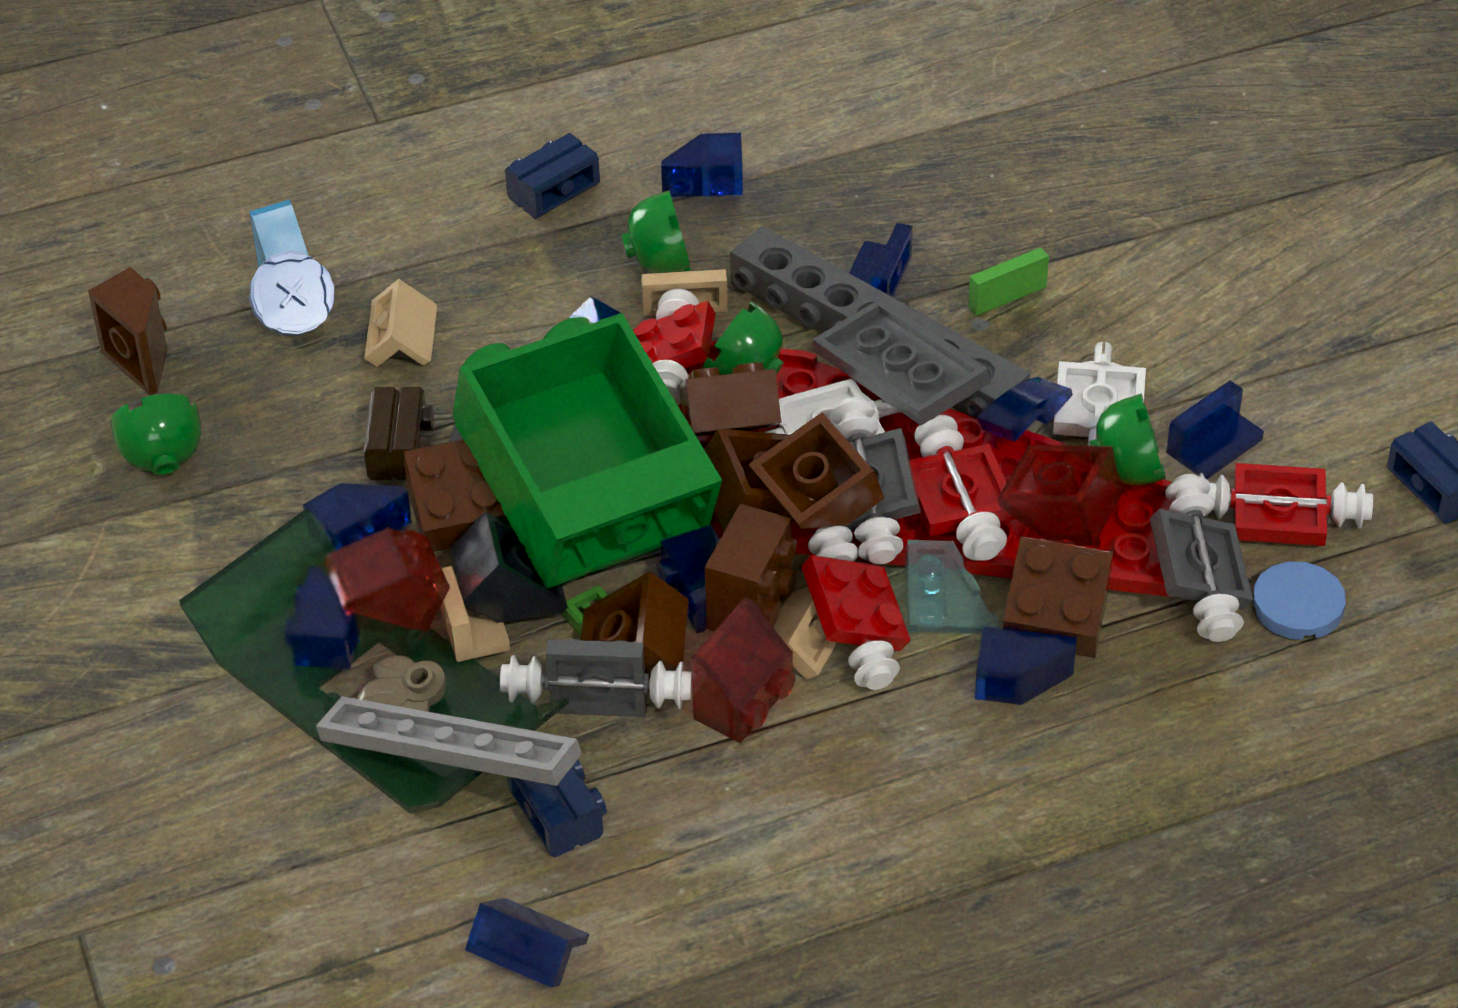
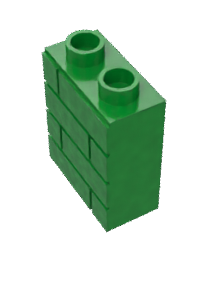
M623 313L590 323L586 317H571L552 327L542 340L512 350L504 343L490 344L472 353L463 365L459 367L452 414L455 426L477 460L480 471L498 503H501L504 514L522 546H525V551L546 589L584 576L586 572H595L709 529L722 479Z

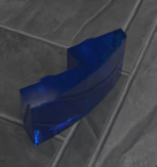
M1040 377L1031 378L1017 384L999 396L977 419L982 430L1016 442L1034 420L1047 424L1072 397L1073 392L1071 388Z

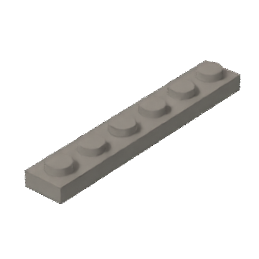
M344 696L337 701L316 725L321 741L555 786L559 784L582 755L576 738Z

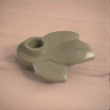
M390 656L373 665V671L377 679L365 685L357 699L429 712L430 706L437 703L445 693L446 674L442 667L433 661H419L415 663L406 656Z

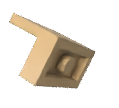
M726 269L642 274L644 316H656L659 299L665 292L672 289H683L691 292L696 296L699 304L708 300L715 312H728Z
M396 280L372 300L364 359L378 367L400 350L421 365L425 366L428 364L432 357L437 305L402 280Z
M452 566L435 569L434 576L438 604L456 661L460 662L509 651L510 641L504 623H497L482 613L476 615L465 607Z
M808 587L795 591L787 597L779 611L776 623L772 629H768L753 655L759 663L783 655L806 680L819 675L837 643L826 640Z

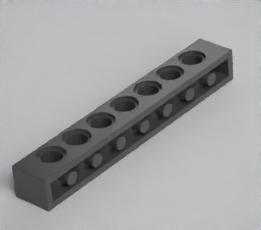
M764 226L760 227L730 252L732 284L821 334L881 298L988 368L991 383L952 406V408L959 412L1001 427L1004 422L1008 423L1028 405L1030 373Z

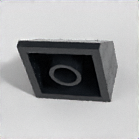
M487 511L450 547L460 593L465 607L470 612L476 615L482 613L493 621L500 623L561 614L568 608L562 584L546 589L525 551V546H522L513 528Z

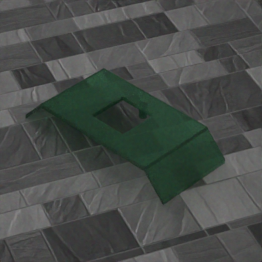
M308 507L179 600L180 607L220 667L410 814L441 807L483 772L321 741L316 725L337 703L341 696L335 692L326 694L320 687L375 645L381 643L397 656H406L415 663L419 661H433L442 667L447 678L446 690L443 697L437 703L430 706L429 712L535 731L569 704V697L536 706L520 693L517 694L514 702L510 703L509 694L501 693L500 678L474 659L457 662L451 643L348 568Z

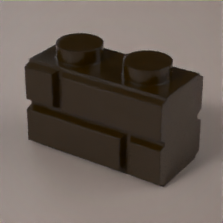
M374 387L372 390L364 447L367 477L371 480H391L392 477H395L397 480H406L404 451L430 446V436H425V431H433L434 409L433 405H426L424 390L421 387H401L399 390H396L395 387Z

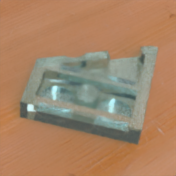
M907 540L905 555L908 632L996 634L999 628V620L995 613L991 615L979 595L981 589L973 575L964 568V559L953 541Z

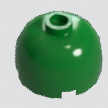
M670 191L659 193L640 201L632 209L628 217L629 232L621 234L627 257L636 256L642 269L650 274L692 270Z
M753 302L749 303L748 311L743 308L715 344L717 352L720 353L716 360L713 361L707 357L702 369L718 367L719 375L733 374L732 369L736 368V365L763 362L764 370L775 369L777 375L784 362L778 358L783 347V338L776 321Z
M168 393L150 395L141 398L142 406L129 411L128 403L120 407L112 415L110 425L117 449L130 465L145 471H153L156 475H166L178 470L179 466L185 463L197 451L202 434L201 419L197 404L194 402L193 406H191L187 396Z
M1142 393L1111 404L1101 413L1096 423L1097 439L1089 441L1096 467L1105 464L1112 478L1127 485H1145L1166 479L1164 466L1161 464L1158 456L1160 451L1146 405L1143 402Z

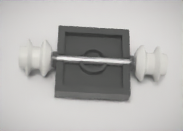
M850 397L842 400L833 408L830 418L837 425L836 428L874 470L885 499L849 525L841 526L855 531V538L862 542L858 548V554L862 559L873 564H885L892 561L903 549V541L896 537L900 530L896 519L921 513L902 429L899 428L875 435L878 431V423L871 418L875 412L873 404L858 397Z
M1184 474L1174 479L1165 490L1166 498L1172 502L1169 511L1159 509L1150 518L1166 593L1168 596L1199 601L1193 608L1195 618L1201 620L1197 626L1198 634L1214 642H1223L1233 638L1236 632L1242 628L1244 624L1243 618L1235 612L1238 609L1243 610L1253 601L1252 592L1235 524L1204 518V516L1212 511L1215 505L1214 499L1208 495L1210 483L1203 477L1194 474Z
M548 639L546 649L547 670L543 669V665L537 656L532 657L529 665H519L516 656L512 655L510 664H502L500 691L501 693L509 694L510 703H513L517 694L521 693L527 694L530 702L534 704L541 696L544 688V690H549L551 713L645 717L647 706L646 694H649V689L650 699L658 709H660L665 699L675 700L678 709H681L683 700H691L693 674L692 672L684 671L683 662L679 663L676 671H666L662 661H659L651 670L649 679V674H645L643 643Z

